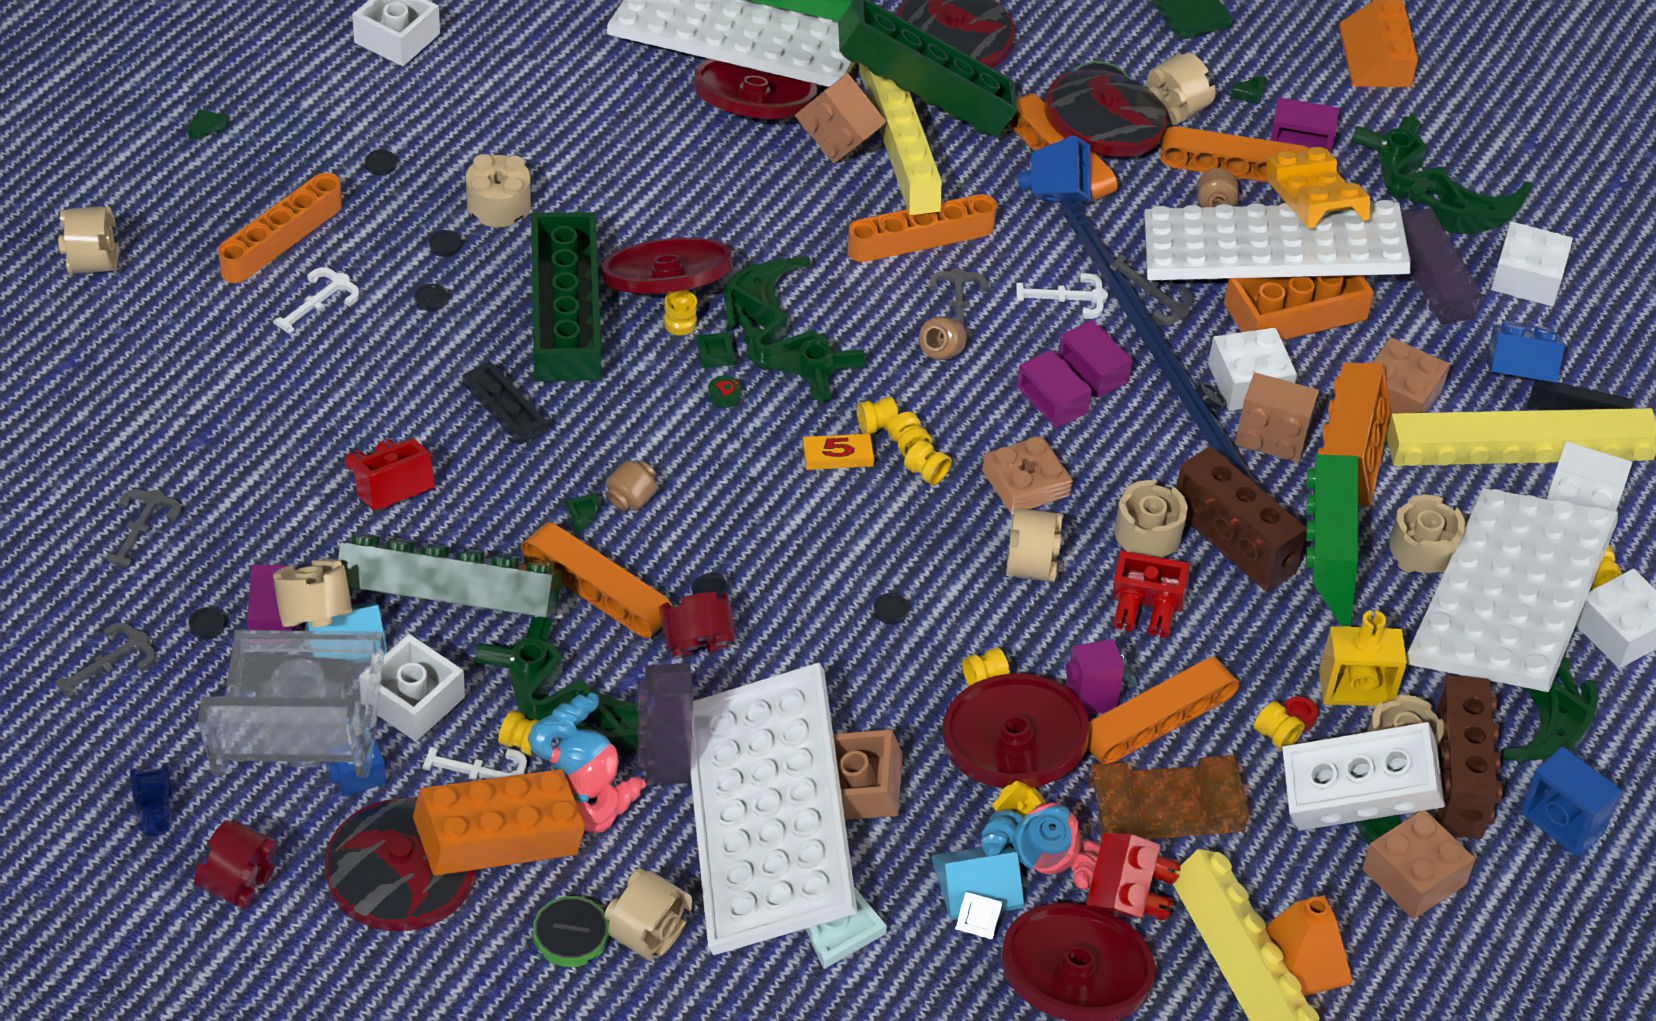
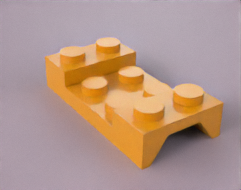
M1312 147L1306 152L1294 153L1283 151L1278 153L1277 156L1267 157L1266 180L1308 229L1315 228L1324 213L1353 209L1363 221L1369 220L1370 196L1359 184L1346 183L1337 173V160L1327 149Z

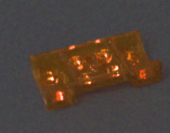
M1235 755L1199 758L1197 767L1129 771L1127 763L1091 765L1088 785L1089 788H1094L1099 810L1100 842L1102 841L1103 833L1132 834L1143 839L1239 833L1246 830L1249 812Z

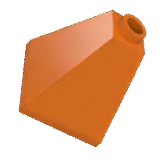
M1325 895L1295 902L1266 925L1265 930L1270 939L1283 953L1285 965L1290 973L1300 982V991L1303 996L1351 985L1352 977L1337 920Z

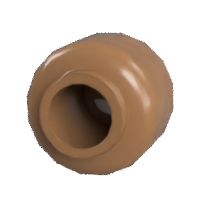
M1212 168L1200 176L1197 183V195L1201 208L1216 207L1222 204L1235 207L1238 200V185L1235 176L1231 172L1223 168Z
M933 317L925 322L919 333V344L922 351L934 359L954 358L961 353L967 341L963 325L951 317Z
M626 460L607 478L606 487L608 490L606 491V496L622 511L627 509L637 511L657 491V485L654 480L656 473L644 461L638 464L635 461Z

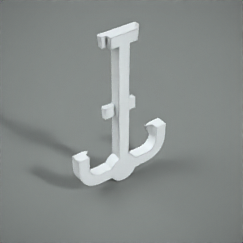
M317 268L308 274L309 281L316 284L318 278L327 277L333 282L315 296L311 297L309 295L306 297L305 303L284 319L279 317L273 323L291 334L294 331L292 327L294 322L314 307L318 310L322 309L324 305L321 302L338 289H345L351 293L344 303L349 307L352 306L359 299L358 287L350 282L349 276L345 273L337 274L329 268Z
M1088 273L1080 274V282L1092 283L1095 286L1092 292L1067 291L1065 286H1058V290L1023 289V283L1016 284L1017 301H1023L1024 298L1059 299V302H1065V300L1092 301L1096 304V308L1091 310L1084 307L1082 318L1094 319L1102 314L1103 304L1107 302L1108 293L1102 289L1101 279L1094 274Z
M430 747L423 764V769L431 770L432 766L470 774L469 779L476 780L477 777L492 779L525 774L527 769L525 755L520 751L507 749L506 759L517 761L519 765L517 771L511 773L481 767L483 764L482 760L476 759L474 765L438 757V749Z

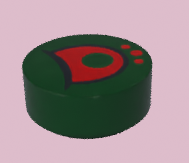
M731 376L715 377L708 385V399L717 407H733L741 399V384Z

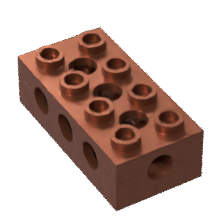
M1211 446L1181 464L1176 489L1185 498L1188 507L1185 521L1266 593L1296 574L1306 536V527L1303 526L1299 519L1289 514L1273 497L1268 496L1250 477L1245 476L1225 456L1218 453Z
M1446 675L1435 710L1438 719L1442 718L1444 722V734L1438 750L1445 807L1437 808L1438 823L1454 837L1483 839L1487 825H1492L1494 821V804H1500L1502 798V782L1496 781V774H1498L1500 768V752H1494L1499 728L1498 723H1493L1492 716L1496 712L1497 697L1496 694H1491L1490 679Z

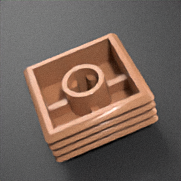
M1043 436L1032 437L983 455L982 471L1011 514H1013L1014 508L1029 510L1070 496V487L1073 480Z

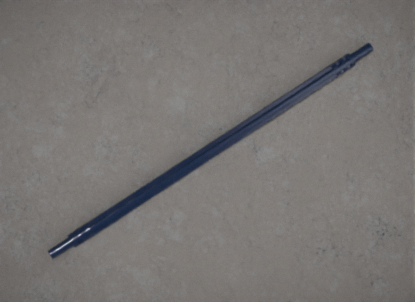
M1059 201L1064 209V217L1208 444L1218 453L1225 456L1245 476L1250 477L1260 488L1212 411L1199 396L1196 386L1125 275L1118 269L1113 271L1109 268L1115 260L1081 206L1073 201Z

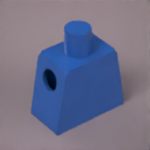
M1075 135L1034 151L1031 155V170L1019 172L1018 174L1020 188L1023 191L1032 189L1033 195L1046 203H1059V201H1073L1074 203L1091 202L1090 145Z

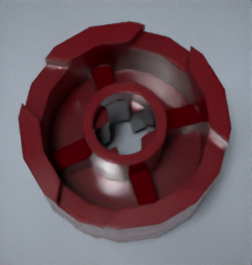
M707 592L681 597L682 602L679 606L670 608V603L668 602L659 606L667 650L672 652L673 659L692 656L693 650L706 648L707 653L720 652L728 649L727 644L734 642L736 630L728 593L726 592L721 594V597L718 599L716 592Z
M233 819L231 822L228 820L223 821L207 843V846L212 849L209 852L206 864L204 865L199 862L197 864L194 876L195 886L237 907L247 909L254 899L257 884L265 885L272 876L275 864L271 863L270 859L276 851L278 841Z

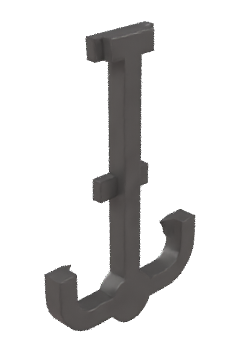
M1122 254L1110 265L1109 268L1113 271L1118 269L1143 288L1145 294L1152 295L1171 310L1172 315L1169 317L1163 316L1159 309L1156 310L1151 318L1157 323L1170 326L1177 320L1187 318L1189 307L1194 301V296L1185 286L1181 285L1176 291L1185 298V302L1176 303L1156 288L1159 283L1155 280L1151 283L1127 266L1124 263L1126 257Z
M960 268L952 269L950 272L940 271L934 273L930 277V290H939L937 282L941 280L951 281L955 284V301H949V308H956V320L964 327L963 308H969V301H963L962 284L965 281H974L980 285L977 291L987 292L986 278L980 273L965 272ZM965 329L966 338L972 339V332H969V329Z
M135 489L126 492L119 501V507L126 509L129 502L134 499L146 501L147 505L137 522L129 521L127 528L132 529L119 553L117 555L109 553L106 561L124 568L130 566L132 560L127 558L141 532H148L149 526L146 523L155 508L165 506L173 509L166 515L170 518V521L177 522L181 515V507L177 500L165 497L160 490L146 492Z
M115 623L107 627L103 631L108 639L112 640L117 633H124L129 637V642L104 657L100 654L95 658V663L67 680L63 678L54 681L55 685L70 699L75 695L73 687L102 669L107 673L114 670L111 664L133 650H142L147 655L145 659L136 665L141 672L145 671L155 662V652L149 645L147 634L141 631L136 632L126 623Z

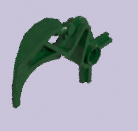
M1411 113L1409 117L1404 116L1399 127L1388 130L1386 135L1356 126L1351 141L1379 151L1378 156L1380 158L1382 179L1389 195L1398 199L1409 198L1413 203L1422 202L1430 207L1427 212L1430 225L1450 233L1471 235L1505 223L1522 207L1532 188L1533 183L1524 181L1522 186L1511 195L1488 196L1470 191L1450 179L1442 166L1416 172L1422 167L1427 146L1420 136L1416 134L1421 121L1416 120L1415 114ZM1427 193H1430V194H1432V195H1437V197H1438L1440 200H1438V199L1432 197L1431 195H1429V194H1427Z
M809 257L776 259L765 263L753 264L740 270L729 279L726 286L723 316L726 331L732 330L733 326H735L734 315L738 316V322L745 333L744 341L748 346L747 355L749 360L755 364V367L762 370L775 369L800 375L804 381L809 383L812 400H817L818 404H824L825 399H831L828 378L833 374V369L865 367L864 349L832 351L828 339L813 330L784 339L787 336L788 315L782 312L775 299V284L781 275L787 271L810 267ZM750 320H752L753 322L757 323L765 329H758L756 327H753Z
M539 616L532 617L526 638L518 643H514L513 648L485 643L477 645L475 663L509 668L518 711L523 713L528 720H541L548 717L562 703L570 704L572 699L578 695L586 697L590 693L599 695L597 708L588 715L598 728L590 727L584 721L577 724L576 728L597 731L606 736L609 742L616 748L618 756L629 755L644 748L671 727L683 705L690 680V674L680 673L672 691L665 697L651 702L631 703L619 701L589 688L582 679L546 697L562 677V656L547 641L552 620ZM644 719H649L650 721H649V722H644L643 720H644Z
M1566 651L1555 677L1561 679L1564 687L1554 680L1549 692L1521 687L1530 694L1539 712V733L1533 742L1526 746L1502 749V760L1527 761L1550 758L1562 746L1572 752L1584 742L1596 712L1598 696L1594 680H1586L1584 683H1580L1581 696L1577 691L1578 686L1569 671L1570 661L1565 657Z

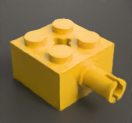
M1372 610L1365 612L1361 627H1330L1319 669L1323 704L1377 706L1380 702L1384 704L1387 701L1395 700L1407 661L1402 629L1384 628L1386 618L1383 613L1375 610L1373 620H1370Z

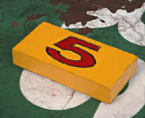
M870 434L803 437L802 446L806 470L873 467L874 455Z

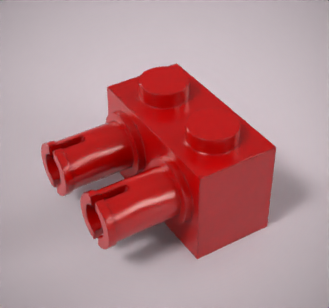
M415 438L398 444L391 439H385L390 447L382 440L378 443L375 453L365 456L363 452L356 450L355 454L359 458L353 452L349 453L346 457L345 466L355 476L357 496L373 511L387 508L395 502L417 496L423 491L435 487L430 452Z
M1120 550L1113 581V599L1118 600V605L1112 625L1116 629L1122 630L1124 618L1126 617L1125 631H1133L1135 629L1139 604L1151 606L1153 609L1147 632L1156 637L1159 624H1161L1160 638L1169 637L1173 612H1182L1189 582L1190 563Z
M1103 833L1086 906L1103 910L1114 916L1143 918V914L1163 921L1170 915V911L1159 907L1163 905L1172 908V903L1165 896L1149 892L1152 877L1164 881V883L1173 884L1177 881L1179 875L1168 870L1180 871V864L1177 861L1158 856L1160 845L1132 834Z

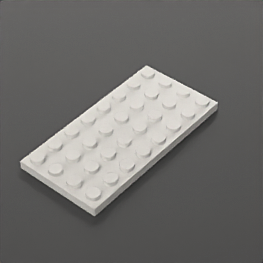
M623 0L607 26L608 35L828 87L847 72L849 74L855 62L847 60L839 52L838 21L747 0Z
M1388 200L1370 203L1369 220L1363 221L1353 209L1325 212L1315 228L1309 229L1287 203L1280 204L1279 206H1264L1263 204L1256 203L1246 207H1233L1222 204L1207 208L1189 205L1184 208L1156 206L1152 209H1145L1147 280L1410 274V258L1400 205Z
M1483 488L1466 524L1461 544L1449 561L1407 653V664L1549 692L1616 527L1618 512L1605 510L1601 507H1588L1571 504L1566 501H1554L1537 498L1532 495L1525 496L1497 489Z
M816 663L684 704L708 948L712 954L717 955L857 914L825 672L821 664Z

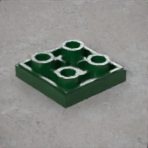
M1152 0V3L1178 39L1215 32L1232 26L1233 18L1220 0Z

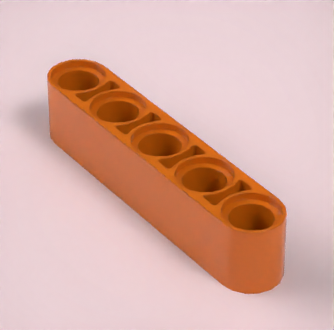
M1030 93L1016 99L1017 111L1008 122V125L1033 151L1065 139L1049 123L1044 110L1045 103L1035 93ZM1090 151L1091 202L1115 192L1117 190V180L1113 171L1094 152Z
M1173 126L1168 128L1163 134L1160 159L1163 164L1172 168L1203 173L1212 168H1223L1231 172L1236 178L1268 182L1266 180L1267 157L1277 156L1278 153L1283 151L1294 153L1306 152L1309 148L1302 145Z
M320 173L225 240L218 248L221 277L229 283L245 281L337 214L342 208L340 179L332 173Z
M979 194L941 202V212L909 215L906 209L858 219L849 226L848 256L857 262H868L988 236L994 230L997 203L991 196Z
M546 522L521 544L522 553L529 562H533V560L553 562L554 569L563 570L562 585L643 638H651L663 627L659 606L668 602L670 603V608H673L672 603L664 595L552 522Z
M1209 657L1090 721L1087 748L1103 766L1110 765L1224 703L1235 694L1239 687V682L1216 657Z

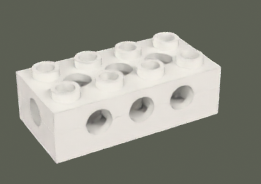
M1429 722L1282 747L1289 814L1299 831L1445 807L1437 743Z

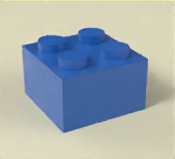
M1502 321V326L1493 324L1486 363L1491 372L1557 383L1565 343L1557 333H1554L1555 329L1535 326L1534 331L1525 330L1521 323Z
M1562 746L1536 769L1520 814L1579 858L1605 834L1622 790L1614 785L1610 779L1603 777L1587 765L1579 756L1574 755Z

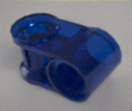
M162 764L159 769L144 771L130 768L132 794L140 831L148 836L165 834L172 827L173 822L170 800L172 791L168 764Z

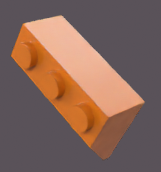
M1373 0L1339 23V31L1352 87L1412 86L1418 58L1403 0Z

